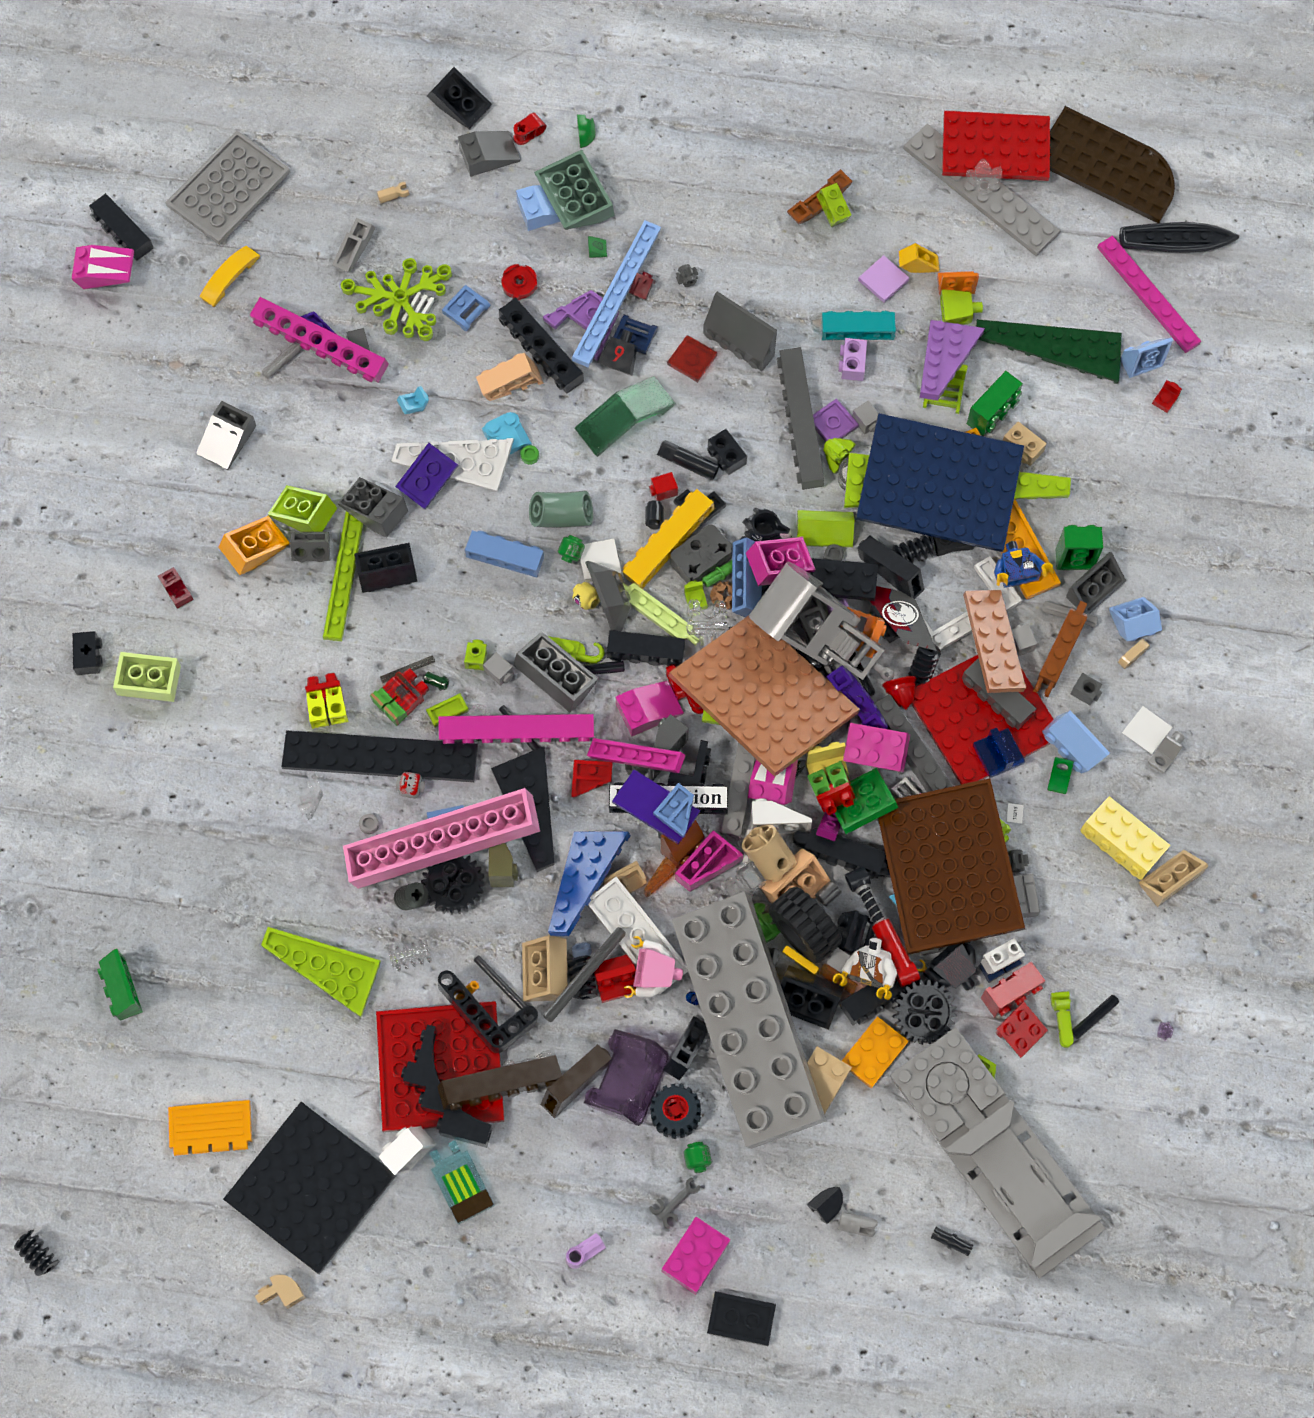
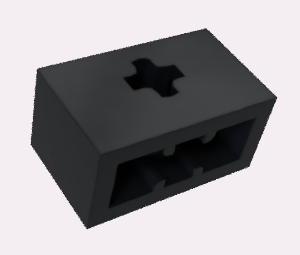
M96 631L72 633L73 670L77 675L100 673V667L103 666L102 656L99 652V649H102L101 637H98Z

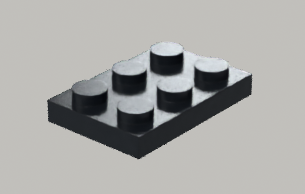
M715 1291L707 1334L768 1347L776 1304Z

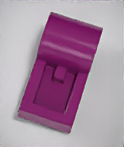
M826 812L824 813L816 835L835 841L841 827L835 813L828 815Z

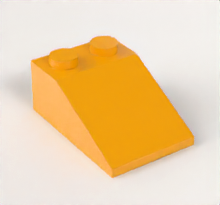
M268 515L224 534L218 548L238 574L242 575L257 568L289 546L290 542Z

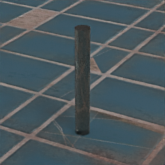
M431 655L380 676L382 684L388 682L397 672L402 674L409 668L415 671L435 662V659Z

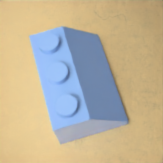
M1071 711L1057 716L1042 731L1045 739L1050 744L1056 746L1058 753L1063 758L1073 761V769L1081 774L1089 771L1110 754Z

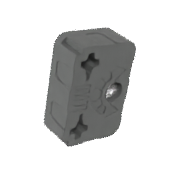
M707 525L671 552L670 563L686 583L691 581L700 582L704 576L713 572L716 567L723 566L732 558V545L716 526Z

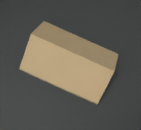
M1182 850L1142 879L1139 885L1158 907L1201 876L1208 868V864L1191 853Z

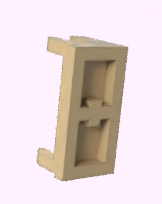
M637 861L603 880L604 886L617 877L629 893L647 884L646 876Z

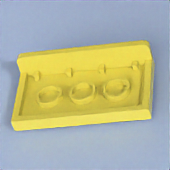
M1110 796L1080 829L1087 839H1090L1102 851L1106 852L1118 864H1121L1140 880L1144 878L1147 872L1171 846Z

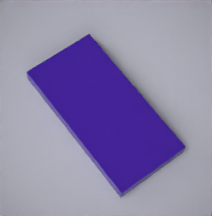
M633 770L612 800V803L678 845L683 837L653 815V812L669 795L670 791L638 771ZM694 806L691 808L686 833L700 814V810Z

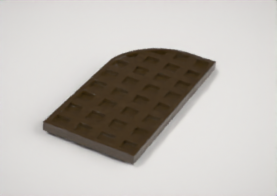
M1067 106L1063 108L1050 130V171L1141 216L1160 223L1172 202L1175 192L1174 176L1164 157L1158 151Z

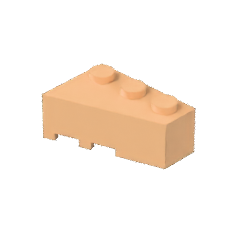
M525 353L516 354L512 359L501 362L496 367L485 370L476 376L483 396L489 401L510 395L512 390L518 388L522 390L528 389L527 385L538 382V385L544 384L537 365Z

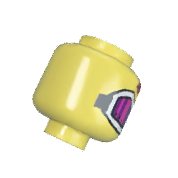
M589 582L579 583L573 588V601L582 609H594L599 604L600 600L596 589Z

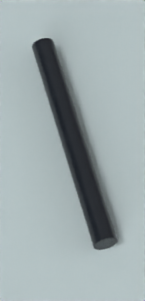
M479 955L473 960L520 1010L528 1006Z

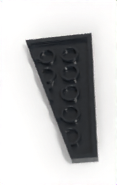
M545 746L491 768L502 795L524 788L533 795L540 832L521 838L536 872L555 865Z

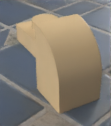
M286 1275L269 1277L273 1285L262 1287L258 1290L259 1294L255 1295L260 1305L279 1295L287 1309L306 1298L300 1286Z

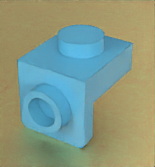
M422 386L417 387L414 393L400 395L397 399L405 415L423 411L429 401L428 395Z

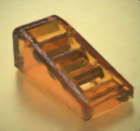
M668 857L663 859L644 889L646 897L652 895L675 875L676 866Z

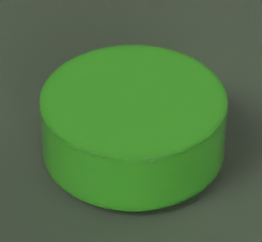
M527 445L522 448L520 455L521 460L525 464L532 465L538 461L539 451L535 446Z

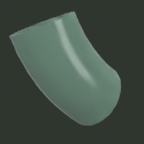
M587 491L535 492L529 504V520L531 525L544 528L591 526L593 522V505Z

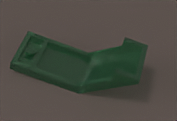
M653 376L615 392L579 423L575 430L598 457L635 424L659 413L664 415L676 403L657 378Z

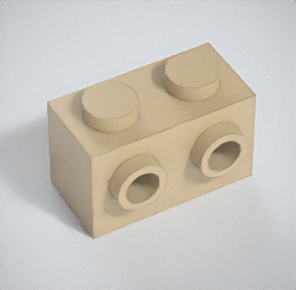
M1019 421L1003 438V441L1024 445L1021 462L1029 466L1044 452L1047 444Z

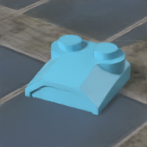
M508 412L487 422L482 428V432L487 440L513 438L514 442L510 454L521 450L527 445H532L520 423L518 415Z

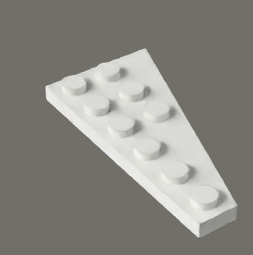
M514 439L464 440L441 443L431 442V444L459 465L449 479L498 492ZM428 443L397 444L392 457V463L410 468Z

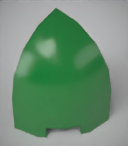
M577 114L580 148L590 145L595 139V122L593 118L587 119L586 115Z

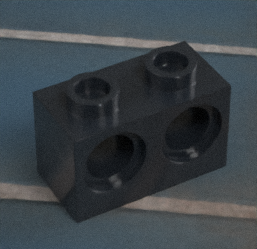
M727 429L708 439L707 451L709 455L716 458L717 464L720 465L719 468L722 471L725 470L728 475L747 464V455ZM722 444L724 447L719 448L716 445ZM733 458L735 459V461L730 462L727 459Z

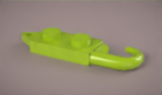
M548 636L577 661L591 664L598 663L605 655V650L599 643L595 642L593 644L598 647L599 654L597 656L585 655V647L578 641Z

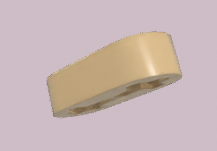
M1141 639L1119 659L1118 663L1126 669L1150 645L1144 639Z

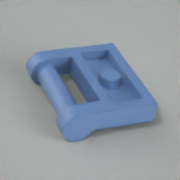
M465 285L442 309V313L457 323L464 331H468L473 321L490 307V303ZM476 302L479 304L465 320L461 318Z

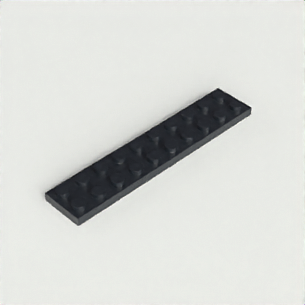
M286 730L281 767L288 770L398 777L403 772L420 774L422 779L474 783L478 744H464L461 742L443 744V741Z

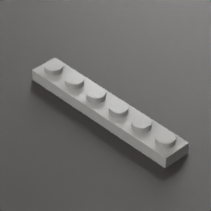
M739 742L728 794V815L724 816L721 833L741 837L755 758Z

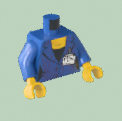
M1016 541L1006 544L1007 552L1002 553L1001 559L997 561L994 570L997 580L996 585L999 586L1003 582L1004 588L1038 581L1041 572L1043 577L1047 576V572L1054 573L1051 563L1042 561L1037 555L1030 552L1029 548L1018 549Z

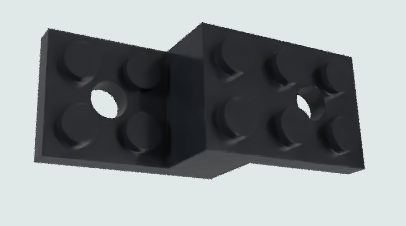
M700 741L693 776L670 772L667 785H673L674 783H683L688 786H692L694 783L705 784L707 766H709L711 748H708V741ZM658 832V838L661 839L662 834Z

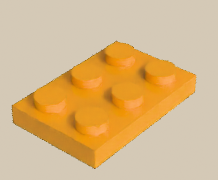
M877 1016L841 1061L851 1066L850 1072L872 1089L909 1041Z

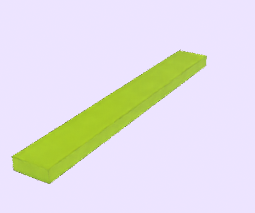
M347 511L341 534L323 640L342 642L356 568L354 554L359 551L363 523Z

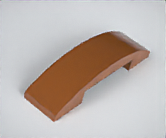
M840 169L827 179V184L804 202L800 200L787 210V213L798 224L810 220L823 211L817 198V194L821 189L837 183L843 194L852 184V180Z

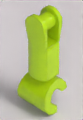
M1070 991L1050 994L1053 1010L1059 1011L1056 1013L1060 1045L1064 1048L1071 1046L1074 1041L1070 1011H1067L1070 1010Z

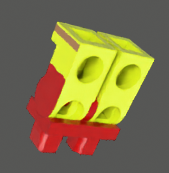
M335 673L326 674V682L319 683L317 676L307 678L305 689L309 721L312 729L329 726L325 705L328 708L331 725L349 722L342 687Z

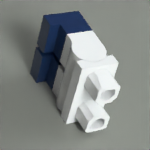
M1014 938L984 954V959L979 964V968L988 983L1005 973L1021 966L1022 962L1020 959L1025 954Z

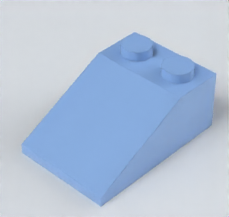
M533 185L516 190L517 203L528 231L560 222L541 185Z
M1172 338L1158 339L1152 342L1146 341L1135 348L1129 347L1125 349L1120 361L1129 378L1162 367L1173 342Z

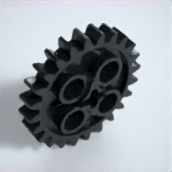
M470 855L466 859H464V856L435 864L432 867H426L428 873H422L423 877L426 878L421 880V883L428 890V899H430L428 903L430 906L436 904V911L442 908L443 914L446 913L447 909L450 910L451 915H453L454 910L461 914L462 908L467 912L469 911V904L475 907L474 899L477 901L481 900L478 894L484 893L480 887L485 886V882L481 881L485 877L484 874L480 873L482 871L481 866L476 867L477 861L470 862ZM448 867L455 868L453 873L448 874L445 872ZM466 876L472 878L469 883H463L462 879ZM455 879H456V883H457V884H456V885H455V884H452L451 887H450V883H449V882H450V881H451V882H454ZM437 883L444 884L441 890L434 888ZM453 893H460L461 897L454 900L451 898V895Z
M919 979L917 980V985L915 982L910 983L911 988L904 986L905 992H898L901 998L900 1000L894 999L898 1006L892 1007L893 1010L897 1011V1014L892 1015V1017L898 1019L894 1025L901 1026L898 1032H905L904 1038L908 1039L911 1037V1042L913 1043L918 1039V1043L921 1045L926 1041L930 1045L932 1039L936 1042L939 1039L938 1036L943 1037L945 1035L944 1031H951L948 1025H955L951 1017L957 1016L952 1013V1010L956 1009L957 1006L951 1005V1002L955 999L948 998L951 993L950 991L946 990L943 992L944 985L938 986L937 981H933L931 984L929 979H926L923 983ZM917 995L919 1003L914 1006L912 1000ZM934 998H937L938 1005L937 1007L933 1008L932 1000ZM908 1009L940 1011L941 1015L908 1012ZM913 1016H916L917 1023L914 1026H912L910 1024V1019ZM932 1018H935L936 1025L931 1028L929 1022Z

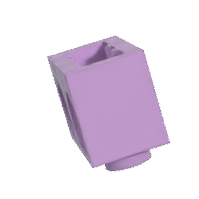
M845 338L844 345L840 347V356H843V361H839L838 372H842L841 379L863 381L867 340Z

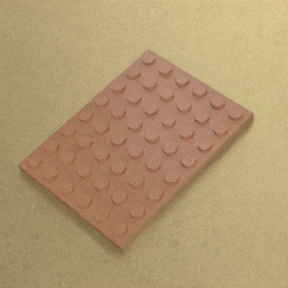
M749 615L669 672V677L773 776L778 775L859 713V708L842 692L837 691L832 683L795 649L782 639L779 642L756 625L749 618Z

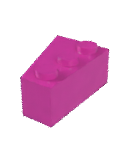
M713 830L677 870L675 880L691 892L742 862L743 854Z

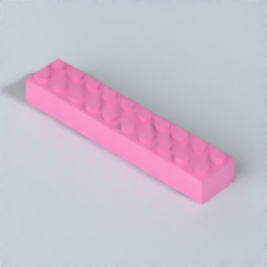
M524 788L344 845L343 850L349 883L359 889L540 832L533 795Z

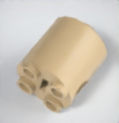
M767 824L752 829L742 842L743 851L765 880L778 882L786 872L797 864L794 854L773 825Z

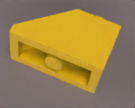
M917 243L899 251V265L908 272L930 273L939 271L938 255Z

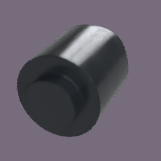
M652 500L645 507V525L650 529L656 530L664 522V507L660 501Z

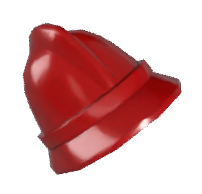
M905 676L884 682L882 687L885 689L886 694L892 696L898 707L908 710L915 697L916 677Z

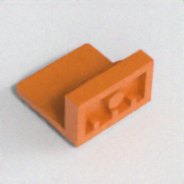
M974 271L938 273L939 295H941L943 289L975 294L979 273H974Z

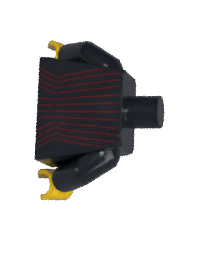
M970 942L948 946L927 964L929 968L926 967V963L923 960L919 959L923 963V968L917 969L918 972H923V975L931 982L937 981L939 986L944 985L946 988L952 986L956 989L962 985L968 991L975 985L971 976L976 972L974 966L976 964L975 949Z

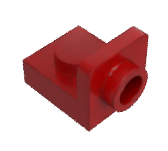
M1166 380L1152 404L1168 413L1178 399L1182 388L1175 382Z

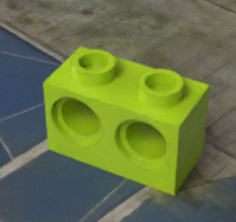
M837 183L819 191L817 198L831 227L847 221L852 216Z

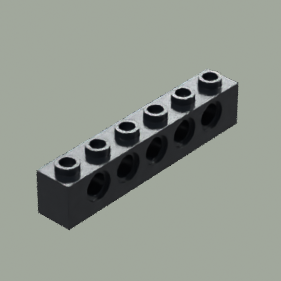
M514 298L499 309L498 319L504 327L507 326L512 337L518 339L521 342L522 348L532 354L535 363L541 364L545 374L555 380L554 382L560 390L563 389L567 394L584 382L583 372L517 298Z

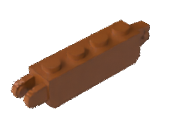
M1080 601L1076 610L1073 608L1069 610L1039 673L1034 692L1037 693L1041 688V683L1048 685L1044 696L1048 698L1052 688H1055L1087 620V615L1084 614L1087 603Z

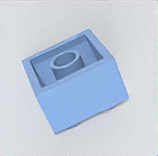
M1145 597L1109 608L1119 635L1126 641H1136L1140 637L1151 636L1158 631H1162L1159 610Z

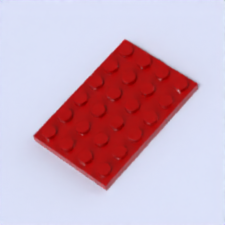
M944 111L942 176L1049 181L1050 116Z

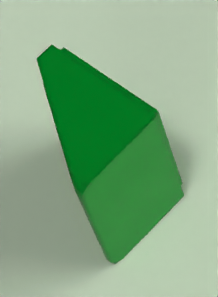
M588 236L589 258L607 257L606 240Z

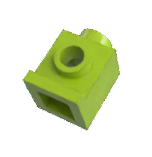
M475 639L472 642H467L464 659L465 669L484 671L483 664L486 662L487 644H484L482 640Z

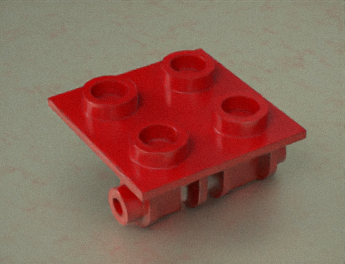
M1023 1001L996 1028V1035L1000 1038L1003 1037L1017 1055L1022 1058L1048 1030Z

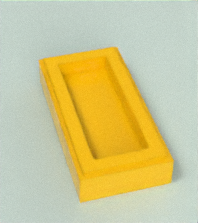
M789 946L783 949V954L810 973L817 975L819 967Z

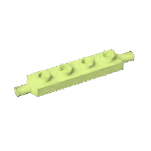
M623 583L624 589L630 595L631 600L629 602L633 608L672 637L689 640L695 646L699 643L700 639L692 634V625L635 583L629 586Z

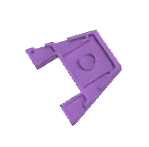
M590 290L571 300V303L566 306H560L555 312L544 315L543 321L556 330L569 317L587 330L603 298ZM619 311L617 312L608 332L606 333L598 351L594 356V359L596 361L599 359L603 351V348L619 315Z

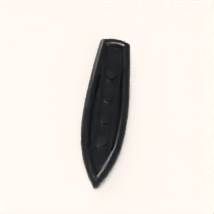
M1167 222L1124 226L1119 231V241L1123 248L1158 252L1191 253L1210 251L1239 239L1238 234L1227 229L1197 222Z

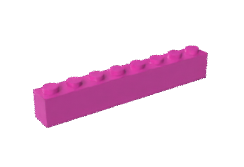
M594 714L438 716L439 740H443V744H455V740H462L464 744L474 743V740H482V743H493V739H501V743H513V739H520V743H530L532 739H540V742H551V738H559V742H571V738H578V742H590V738H594Z

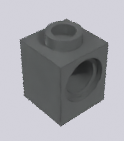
M1082 673L1070 694L1091 705L1093 700L1097 702L1100 698L1102 683ZM1084 688H1090L1092 693H1087Z

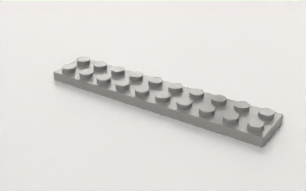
M928 123L904 145L903 149L1033 255L1037 256L1060 234V230L996 178L942 176L943 135Z

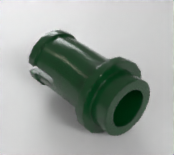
M429 671L425 674L427 679H424V683L438 687L440 691L447 689L449 679L446 676L441 677Z

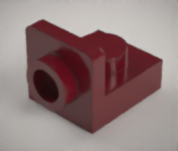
M644 271L642 274L636 273L629 293L647 300L651 287L656 282V280L652 279L653 275Z

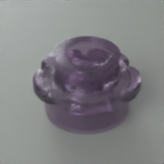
M1169 1021L1167 1023L1160 1022L1157 1031V1037L1163 1038L1166 1041L1173 1034V1026H1170Z

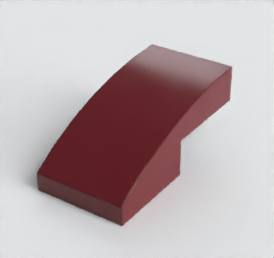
M174 567L158 575L160 582L177 609L194 600Z

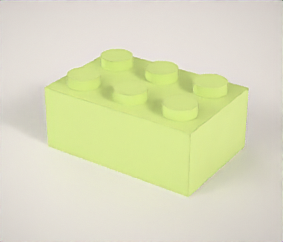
M120 652L113 689L118 696L174 702L181 665L177 658Z

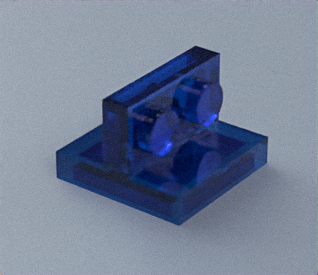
M996 727L989 731L987 737L973 742V747L989 778L1025 763V759L1009 728L998 731Z

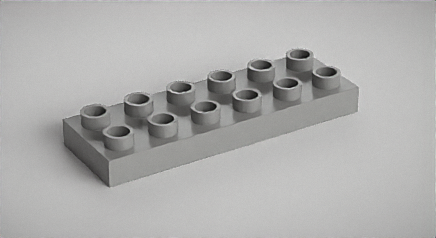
M744 891L672 919L745 1146L753 1149L826 1122L827 1120L751 896Z

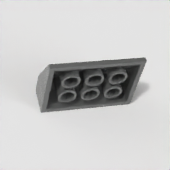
M717 291L703 324V334L709 340L719 343L723 349L733 352L738 359L748 362L752 368L763 371L775 356L777 329Z

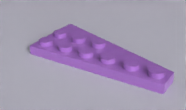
M930 320L920 398L939 400L950 380L954 378L955 373L961 368L972 348L976 346L978 339L984 334L985 328Z

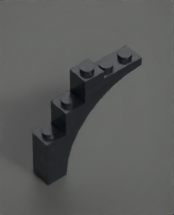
M427 1025L426 1030L423 1029L421 1033V1049H417L414 1060L417 1062L408 1061L407 1067L404 1066L402 1069L401 1078H403L405 1085L425 1090V1092H421L419 1097V1104H421L422 1110L443 1115V1118L439 1117L436 1128L439 1130L440 1136L487 1148L493 1129L491 1124L475 1119L462 1109L455 1111L443 1109L437 1088L440 1081L434 1062V1044L437 1029L435 1026Z

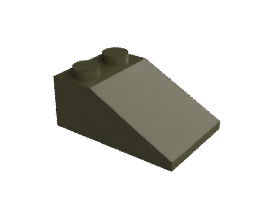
M506 843L489 848L488 877L491 887H514V881H518L517 863L513 862V857Z

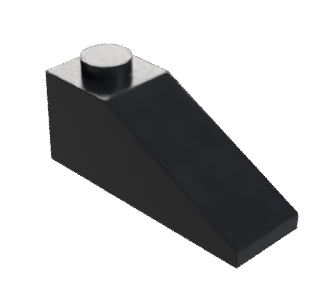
M695 1016L692 1017L669 1056L663 1071L680 1081L689 1069L708 1032L705 1022Z

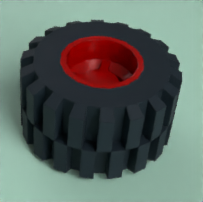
M675 1083L671 1084V1087L663 1086V1090L656 1092V1096H653L652 1104H650L653 1126H656L659 1133L662 1132L663 1136L667 1138L668 1135L672 1136V1139H676V1136L685 1138V1134H692V1130H696L701 1119V1103L698 1100L697 1094L695 1092L692 1093V1089L689 1087L687 1089L684 1088L683 1084H680L679 1087L675 1086Z

